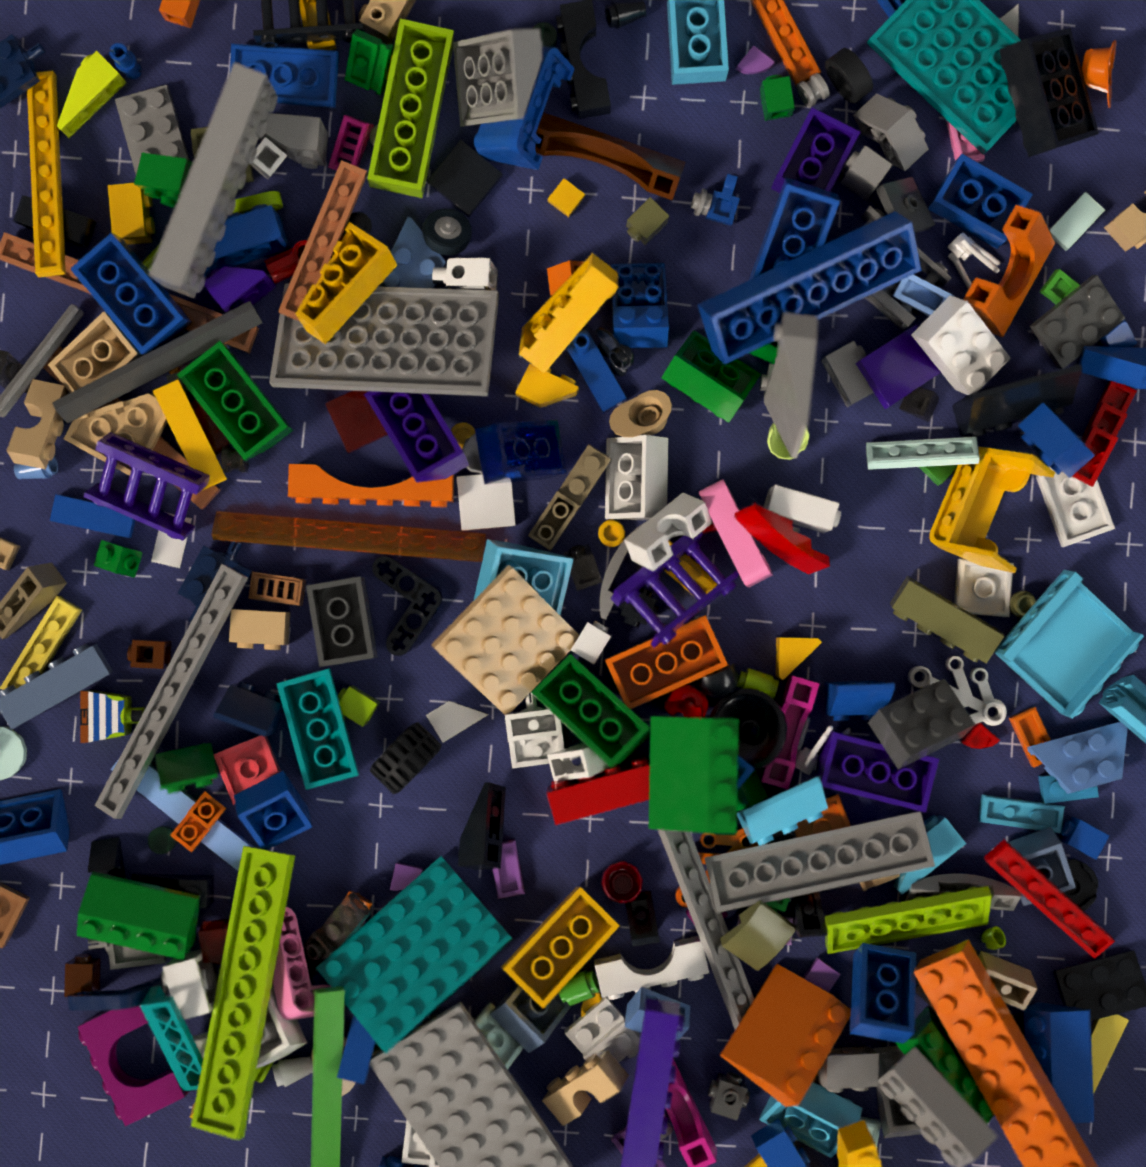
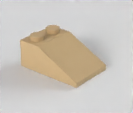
M103 311L48 366L67 390L72 393L143 355L107 312Z

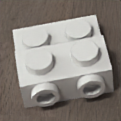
M608 997L602 998L599 1003L594 1004L587 1010L584 1016L579 1017L564 1030L565 1035L579 1049L585 1060L595 1053L599 1056L607 1050L618 1063L626 1056L633 1058L638 1054L641 1035L637 1031L625 1027L624 1015Z

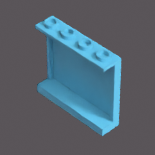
M1063 570L1000 642L994 653L1060 714L1073 719L1083 712L1088 700L1102 690L1103 683L1108 677L1120 669L1121 662L1138 648L1139 642L1144 636L1141 633L1133 632L1081 583L1083 578L1077 572Z

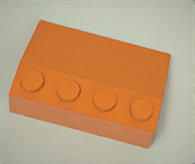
M776 964L720 1056L785 1107L797 1106L802 1101L849 1020L851 1009L832 994Z

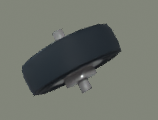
M444 208L435 210L429 214L424 222L423 237L425 243L431 250L441 255L459 254L470 243L472 233L470 222L462 213L454 209Z

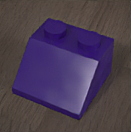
M228 266L211 271L204 283V286L225 312H229L248 301H251L252 305H254L277 287L262 270Z

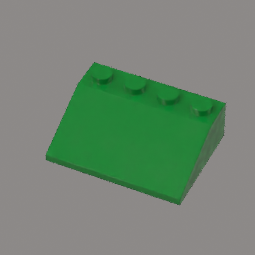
M651 716L649 829L736 834L738 719Z

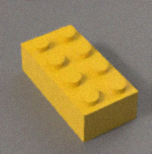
M576 886L501 968L539 1006L544 1008L620 925L581 887Z

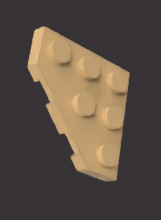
M148 393L134 399L104 406L73 420L64 440L106 462L107 457L105 454L96 451L98 440L109 432L153 450L168 421L155 395ZM117 461L116 469L130 476L132 469L130 465Z

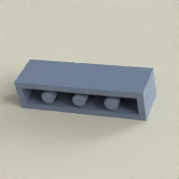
M85 643L72 651L75 655L74 657L65 661L62 656L48 664L50 670L42 675L39 671H36L23 678L26 684L19 688H16L13 684L0 691V712L11 730L111 674L113 670L98 645L95 644L89 647L88 643Z

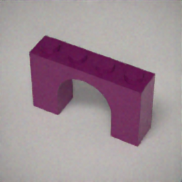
M140 1005L123 1010H105L85 1020L78 1026L79 1039L84 1046H87L91 1054V1064L96 1071H99L103 1079V1089L107 1095L111 1096L115 1104V1114L119 1120L123 1121L125 1126L184 1098L189 1093V1091L181 1089L172 1069L150 1079H137L129 1076L120 1067L116 1050L121 1036L148 1023Z

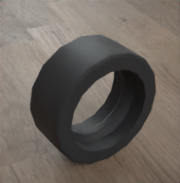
M842 48L825 61L826 73L831 83L848 102L854 104L873 90V82L868 69L850 49Z

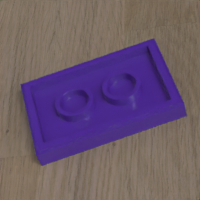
M917 324L855 363L884 409L890 407L941 373L911 335L918 328Z

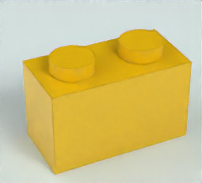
M134 183L108 185L112 233L121 237L127 245L151 243V234L155 233L154 220L150 217L149 207L153 205L152 197L146 196L144 190L134 185Z

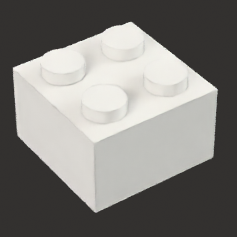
M209 947L189 952L185 960L173 958L163 967V984L165 987H168L170 996H173L184 1020L210 1013L213 1010L218 980Z

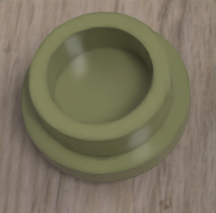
M1027 591L1014 593L1009 602L1011 613L1022 618L1035 604L1036 599Z

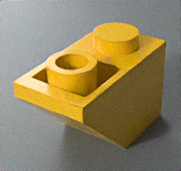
M529 363L515 394L516 397L542 408L576 396L579 387L575 385L576 381L566 375L561 374L559 378L550 373V368L543 373Z

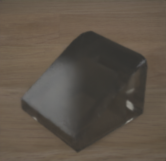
M919 387L904 397L899 409L929 422L939 397L934 391Z

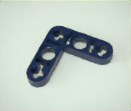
M157 978L124 990H97L71 993L67 996L68 1008L72 1011L123 1010L139 1006L151 987L161 986L165 995L170 993L168 987L164 986L162 978Z

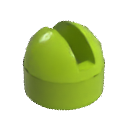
M994 926L983 932L981 941L985 942L987 949L997 950L1005 947L1006 937L1001 928Z

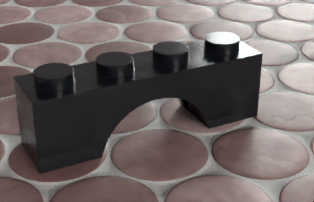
M592 0L561 4L560 15L555 16L558 32H563L565 40L560 42L561 52L575 68L571 80L567 81V85L572 84L574 94L570 95L572 111H577L579 119L610 114L611 103L606 79L591 74L584 67L580 58L584 45L596 36L597 25Z

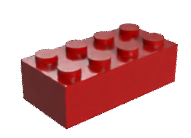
M646 756L631 759L630 765L620 767L619 763L613 768H608L604 772L590 777L571 781H551V786L547 787V796L555 825L649 800L650 759L647 760Z

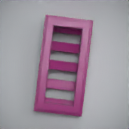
M344 115L328 168L337 171L340 165L338 162L339 157L352 161L351 164L358 167L370 138L373 124ZM351 126L361 129L360 134L350 131ZM347 137L358 140L357 145L347 142ZM343 147L354 150V155L342 152Z

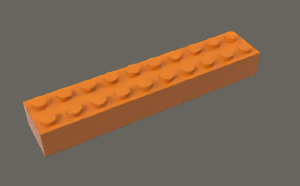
M963 941L921 959L914 970V974L1024 1167H1098L970 941Z

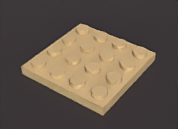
M508 565L431 645L506 715L510 714L571 651L579 634Z

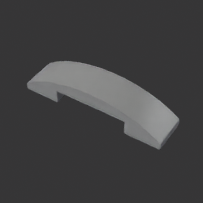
M641 524L640 526H638V527H637L635 530H633L629 535H631L634 531H636V530H637L639 527H641L643 524ZM625 541L621 543L614 553L602 581L599 609L600 618L604 620L607 619L614 604L611 600L613 593L608 590L628 551Z
M942 874L927 877L911 884L905 901H910L916 897L937 896L943 892L964 891L970 887L980 888L989 886L992 895L990 909L1014 911L1021 898V892L1007 884L982 876Z

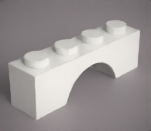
M699 936L673 941L672 951L667 960L653 969L636 968L630 965L621 954L594 960L602 998L608 997L609 1000L621 998L626 992L635 990V993H637L641 987L651 990L652 986L660 984L662 987L674 986L678 983L677 980L688 978V981L700 980L704 978V974L709 973L704 948Z

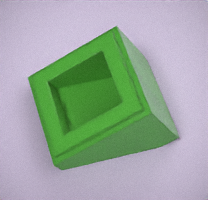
M943 465L919 468L939 486L951 475L957 466Z

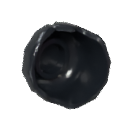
M731 663L730 666L728 664L722 671H715L697 679L699 690L710 697H722L731 693L738 685V673L735 664Z

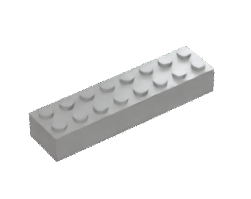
M234 63L149 272V275L163 287L195 298L196 293H200L204 286L205 277L203 276L207 266L210 267L214 261V248L217 241H221L225 234L226 226L224 223L226 218L235 209L236 199L234 198L238 189L241 190L245 184V171L248 164L253 163L256 157L257 148L255 146L259 137L262 138L266 132V119L269 111L273 112L277 104L276 92L265 74Z

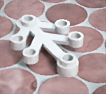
M958 656L947 658L946 668L952 672L958 689L950 687L964 708L970 707L977 710V712L970 714L974 723L984 722L991 726L1001 724L1006 718L1007 710L1003 702L994 699L988 683V672L983 668H974L970 672L971 681L978 684L982 698L981 701L972 695L963 670L964 662L962 658ZM953 659H957L959 662V666L956 669H953L950 665ZM915 666L908 673L910 684L917 688H925L940 681L933 678L930 670L923 666ZM977 671L983 673V678L980 681H977L975 678ZM916 672L923 674V679L920 682L914 679ZM990 707L996 709V714L993 717L988 715Z

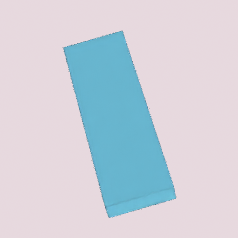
M981 794L978 821L1033 830H1043L1051 827L1054 833H1061L1065 806Z

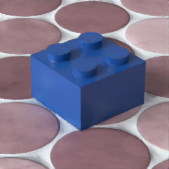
M1044 403L1039 405L1018 425L1024 432L1021 438L1058 475L1063 471L1071 478L1095 456Z
M284 770L234 795L237 815L261 849L268 850L313 827L308 806Z

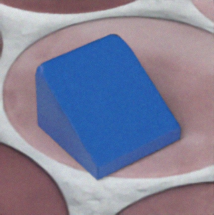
M1125 320L1099 340L1103 347H1133L1137 344Z

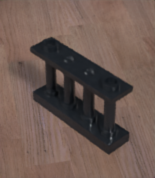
M261 0L263 30H253V36L257 45H261L264 48H275L278 44L343 40L344 42L351 43L353 33L357 29L365 32L363 23L356 24L354 0H343L345 24L328 25L327 0H316L318 26L301 27L299 0H288L290 28L274 29L272 0Z

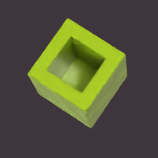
M353 685L349 686L348 689L343 688L338 694L342 714L362 727L367 725L380 704L378 700Z

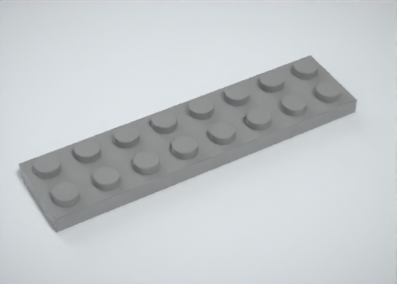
M921 811L705 857L717 913L749 907L759 900L767 903L935 866Z

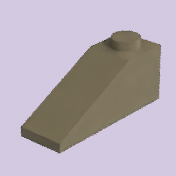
M53 563L27 567L1 600L0 637L2 639L8 638L51 603L67 584Z

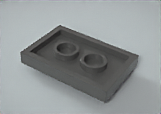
M1092 275L1031 324L1030 328L1056 367L1064 369L1082 354L1084 346L1095 344L1122 322L1125 317L1098 275Z

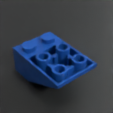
M665 263L611 264V268L618 273V289L612 296L613 336L619 343L630 348L668 347L669 322Z

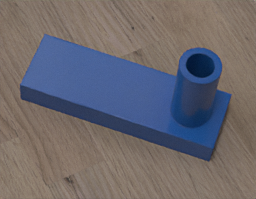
M584 329L579 332L566 347V350L604 413L627 398L588 330Z

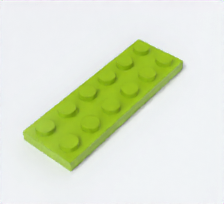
M989 886L980 888L970 887L964 891L943 892L937 896L916 897L910 901L889 902L883 906L862 907L856 911L835 912L825 916L827 929L825 945L827 953L831 954L858 949L862 943L880 945L988 925L992 898Z

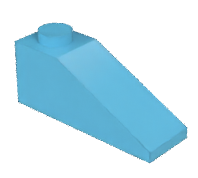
M939 814L936 817L933 815L924 821L935 866L899 874L900 877L896 878L893 887L901 895L910 889L911 884L923 879L966 844L944 816Z

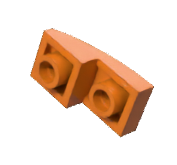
M204 792L170 836L190 852H193L227 808L207 792Z

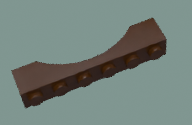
M544 112L536 134L541 138L540 144H536V153L543 156H571L603 164L628 176L647 192L670 200L674 198L686 164L685 161Z

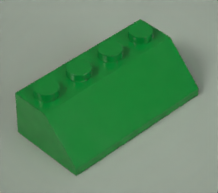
M221 341L217 342L177 374L244 461L270 449L293 431L235 355Z
M571 654L532 691V694L610 768L631 756L650 736V727Z
M92 872L78 912L77 936L185 960L196 941L200 896Z
M924 1008L915 1019V1033L904 1044L895 1043L904 1055L916 1047L979 1117L988 1124L994 1116L990 1106L947 1031L930 1008Z

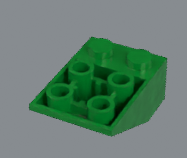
M211 742L155 754L160 790L167 789L168 794L184 791L185 785L196 783V788L213 784V779L218 778Z

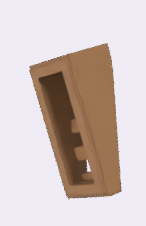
M252 572L248 598L303 606L307 579ZM259 578L264 579L262 595L257 594ZM270 580H274L272 596H268ZM280 581L284 582L282 598L278 597ZM290 583H295L293 599H288Z

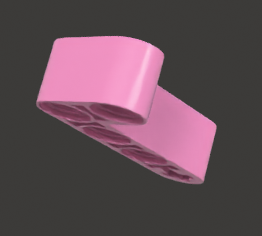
M724 479L700 490V497L705 502L708 513L746 587H751L773 576L772 570L753 536L735 519L734 513L740 510Z
M286 907L272 982L280 1015L286 1020H296L314 1017L315 989L329 988L331 986H311L297 917L292 909Z

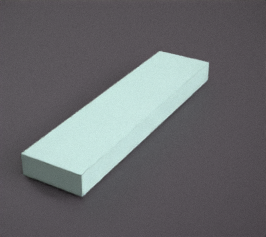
M977 437L866 443L868 470L979 464L980 458Z

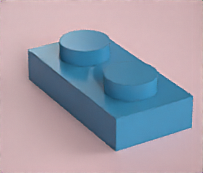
M1049 774L1038 776L1041 801L1044 804L1099 797L1097 786L1067 794L1058 784L1055 777Z

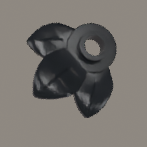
M597 328L595 331L602 340L597 348L610 359L613 374L624 376L627 373V368L634 364L632 350L627 345L619 343L608 330Z

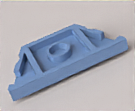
M407 217L391 251L397 266L378 287L436 288L437 284H433L432 280L433 268H445L447 265L439 253L428 247L425 243L423 232L410 217Z
M1117 722L1027 747V750L1044 764V769L1049 775L1055 777L1064 791L1070 794L1122 779L1128 728L1123 723Z

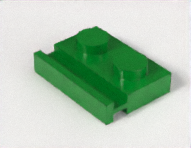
M357 29L352 35L345 80L368 91L370 89L375 90L377 95H381L385 89L393 45L390 43L386 45L382 43L381 39Z

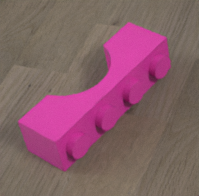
M792 675L788 676L780 703L787 722L786 741L778 757L771 764L760 770L759 778L761 782L789 789L796 765L799 740L806 719L813 708L819 683Z
M673 1059L672 1066H676L674 1084L669 1083L668 1091L672 1092L670 1109H666L673 1124L679 1149L688 1167H706L716 1162L717 1147Z

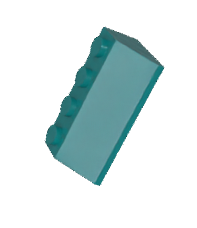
M330 669L276 683L305 789L308 790L358 776V768Z

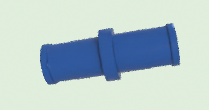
M113 44L110 47L112 52H109L114 60L116 67L130 79L139 78L141 73L138 70L142 71V68L137 63L136 56L127 50L123 44Z

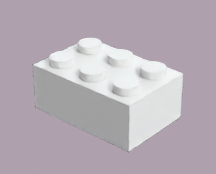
M951 295L911 334L952 387L968 396L977 393L1011 359L968 301Z

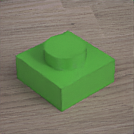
M1056 269L1039 292L1056 305L1080 285L1062 270Z

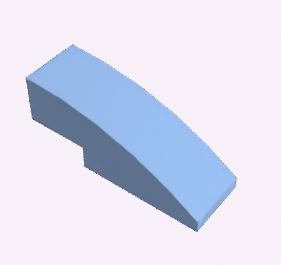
M915 275L901 280L893 294V297L927 316H930L950 295L955 296Z

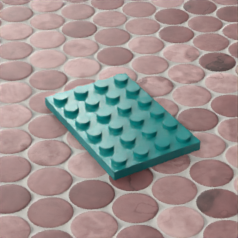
M906 0L868 40L867 44L983 155L1016 121V110L1013 99L1008 92V81L1005 70L1001 66L999 50L1017 43L1021 39L980 0Z
M440 856L317 966L316 969L331 987L342 986L344 988L345 1005L383 1052L388 1054L401 1040L409 1035L511 942L513 938L445 859Z

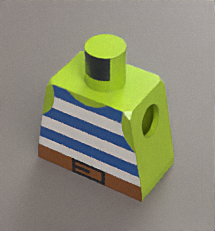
M98 690L80 691V743L131 734L132 724H138L145 711V707L132 708V698L128 695Z

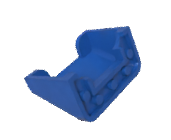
M546 46L542 48V61L523 119L480 125L478 133L474 138V146L478 154L484 159L539 170L543 157L536 154L535 148L536 144L541 142V138L536 134L552 86L560 88L562 83L560 80L570 81L575 69L556 48Z

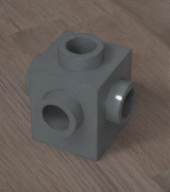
M727 1072L726 1075L718 1073L717 1080L711 1081L708 1090V1096L711 1097L709 1101L711 1112L738 1120L741 1108H746L750 1096L746 1083L740 1075L732 1072Z

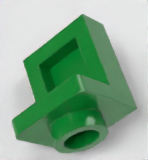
M101 540L94 566L116 574L135 577L142 552Z

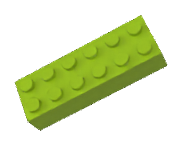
M400 19L367 178L369 187L423 198L453 51L454 30Z

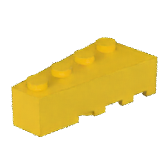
M350 222L345 228L346 234L342 241H337L333 248L334 254L328 264H324L320 270L321 277L317 284H312L295 313L305 330L325 345L397 266L386 245Z
M592 253L522 327L519 355L545 373L589 319L595 315L604 301L610 299L618 289V273Z
M865 1120L838 1129V1167H882L875 1143Z

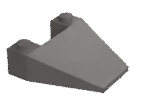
M784 312L781 324L776 323L774 330V340L778 341L776 360L774 364H769L767 375L762 374L760 390L764 391V404L791 458H797L808 426L818 317Z

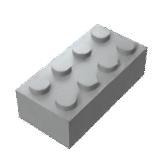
M916 1047L901 1057L877 1080L882 1085L881 1089L884 1094L890 1099H894L902 1107L901 1111L904 1116L910 1121H914L922 1129L921 1133L924 1138L932 1144L935 1143L942 1151L941 1155L944 1160L951 1166L963 1167L975 1161L998 1137Z

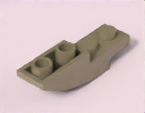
M588 444L528 536L551 551L612 458L591 444Z

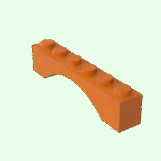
M289 464L288 497L295 499V503L312 504V499H323L322 504L339 505V500H350V505H366V501H377L378 506H393V501H402L404 506L420 507V502H431V507L445 508L447 503H454L455 474L446 479L418 483L411 477L394 485L368 488L341 482L315 464Z

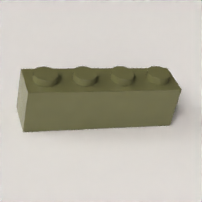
M909 576L905 578L890 602L891 607L894 609V615L904 621L910 618L918 623L916 627L928 635L932 632L941 637L940 641L952 649L955 646L964 650L963 655L976 663L978 660H981L987 664L1004 638L1001 630Z

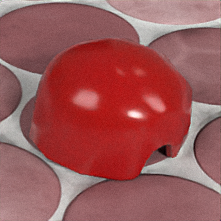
M684 685L672 690L664 701V708L671 716L679 712L683 717H705L708 712V700L704 693L696 687Z

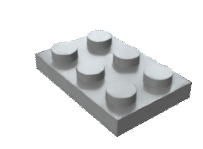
M167 85L115 99L135 174H137L142 152L187 158L189 160L170 89Z

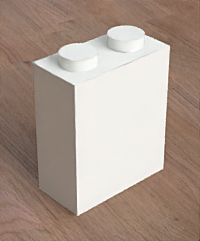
M778 485L768 489L763 507L792 520L793 525L821 533L831 531L833 526L837 527L841 517V511L838 510L839 503Z

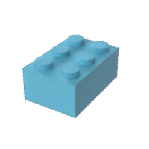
M668 0L667 13L672 85L726 81L729 68L724 0Z

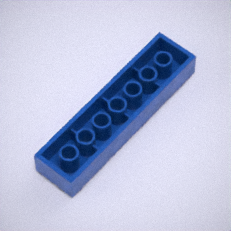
M894 211L698 304L712 352L724 364H727L775 341L776 323L781 324L784 312L816 316L819 320L922 271L912 222Z

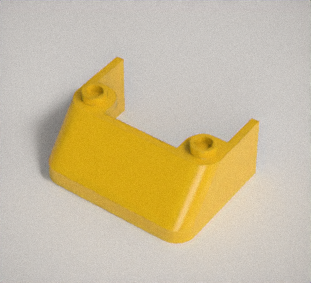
M978 446L979 464L957 465L931 528L930 541L940 549L977 565L1015 573L1017 568L998 555V546L992 540L985 539L1004 491L1017 492L1027 484L1030 474L1054 478L1055 472L1033 454Z

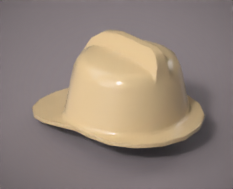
M659 390L644 392L614 409L610 415V427L615 434L622 437L633 438L642 434H657L667 423V418L672 408L669 396Z

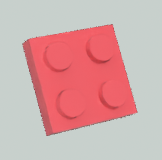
M260 735L213 754L233 805H235V794L281 772L267 736Z

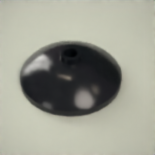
M756 689L735 690L718 701L710 714V717L738 719V755L755 768L754 771L771 764L784 747L787 737V722L784 712L774 698ZM753 727H755L757 733L755 736L752 737L750 735V730Z

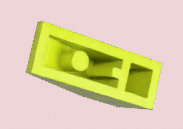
M98 51L86 56L81 62L59 118L57 127L68 138L127 83Z

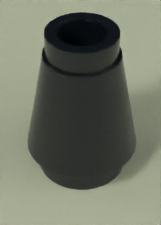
M643 0L611 1L610 5L605 6V17L610 28L615 27L619 29L642 17H646L647 14L646 5Z

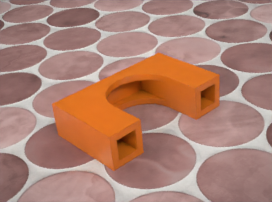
M1015 205L1003 227L1011 247L1009 263L1003 278L997 285L975 277L963 299L968 301L990 332L1000 337H1004L1055 245L1041 212Z

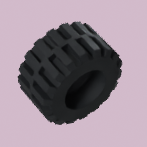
M419 722L413 723L372 764L370 772L394 795L399 793L440 751L442 744Z

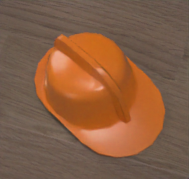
M1116 40L1112 42L1111 47L1087 50L1082 64L1085 84L1089 88L1107 93L1108 108H1111L1112 70L1116 53Z

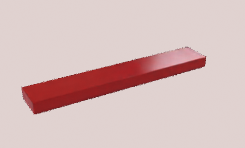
M1005 839L984 857L990 866L1094 959L1115 942L1106 930Z

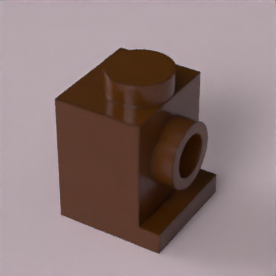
M132 640V645H129L127 651V659L131 661L130 667L167 669L171 661L172 641ZM149 649L153 650L152 659L147 657V651Z

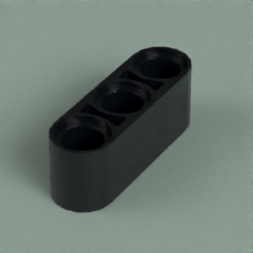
M22 195L13 222L33 230L32 198ZM63 209L64 241L88 248L96 221Z

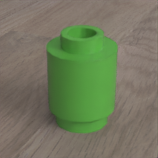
M583 971L575 974L559 991L562 1002H567L572 1006L595 997V994L600 992L596 974L594 971Z

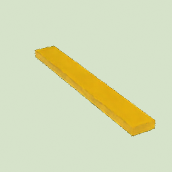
M53 70L36 72L40 82L27 90L35 274L38 278L66 275L59 128L57 127V81Z

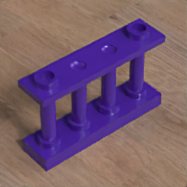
M112 432L98 440L96 451L105 454L107 457L100 484L96 483L84 492L83 497L93 501L98 506H105L164 532L173 539L183 541L195 528L194 525L185 522L192 494L197 495L208 485L210 476ZM117 461L130 465L132 468L125 495L110 489ZM142 472L155 476L157 479L150 505L135 500ZM167 483L180 487L182 490L175 516L160 511Z
M702 532L693 539L682 536L670 546L673 556L654 571L646 567L641 568L613 592L611 600L617 607L625 601L627 604L631 603L658 633L651 642L654 648L661 642L664 645L668 644L677 635L675 632L719 595L723 594L725 597L737 587L735 581L739 577L738 571L736 570L726 578L699 549V541L703 535ZM685 554L687 556L691 555L715 581L717 586L706 594L679 564V558ZM664 570L671 571L698 600L689 609L686 610L659 580V574ZM645 585L648 588L651 587L676 614L677 618L666 626L639 596V590Z

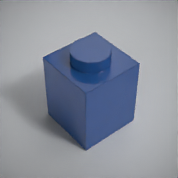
M1072 817L1070 821L1068 820L1064 823L1060 841L1097 860L1109 835L1080 819Z

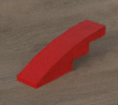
M1108 382L1081 439L1095 456L1072 476L1073 478L1090 487L1094 486L1118 440L1116 436L1128 415L1126 411L1137 392L1136 390L1120 383Z
M757 504L734 513L735 519L757 541L789 565L807 574L830 567L829 556L813 550L810 538L793 531L792 520Z

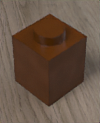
M78 954L65 964L64 997L80 991L100 990L101 958H92L91 954Z

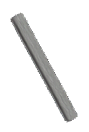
M71 304L1 393L0 417H6L29 387L32 379L36 378L83 317L84 312L79 307Z

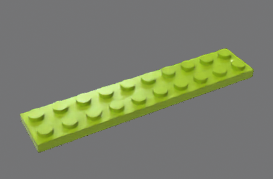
M243 846L191 1127L236 1140L244 1138L295 855Z

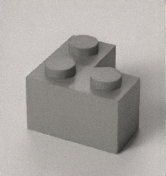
M876 94L853 115L862 135L878 142L887 161L904 171L929 150L924 140L926 137L925 133L916 122V113L908 105L903 106L890 97L886 98Z

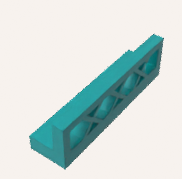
M161 986L151 987L140 1007L183 1091L198 1090V1079L201 1075L203 1057L173 996L166 997Z

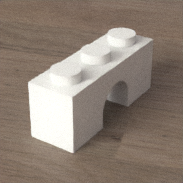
M682 493L624 539L632 561L654 571L673 556L668 542L669 539L680 535L693 539L712 524L704 501Z

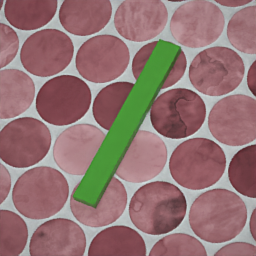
M342 986L315 989L311 1167H340L342 1079L337 1078L343 1056L345 990Z

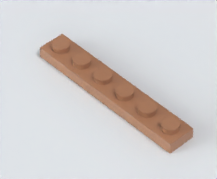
M341 160L278 310L280 314L299 321L295 313L312 284H317L321 277L320 270L323 265L328 264L334 254L333 248L343 235L368 175L366 170Z

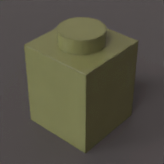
M649 197L627 219V233L634 241H641L646 245L668 223L669 215Z

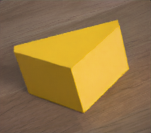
M776 637V676L780 680H784L822 643L820 639Z

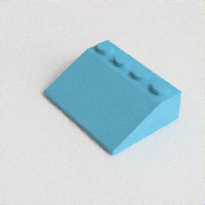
M487 539L474 600L510 565L561 615L574 559L523 545Z

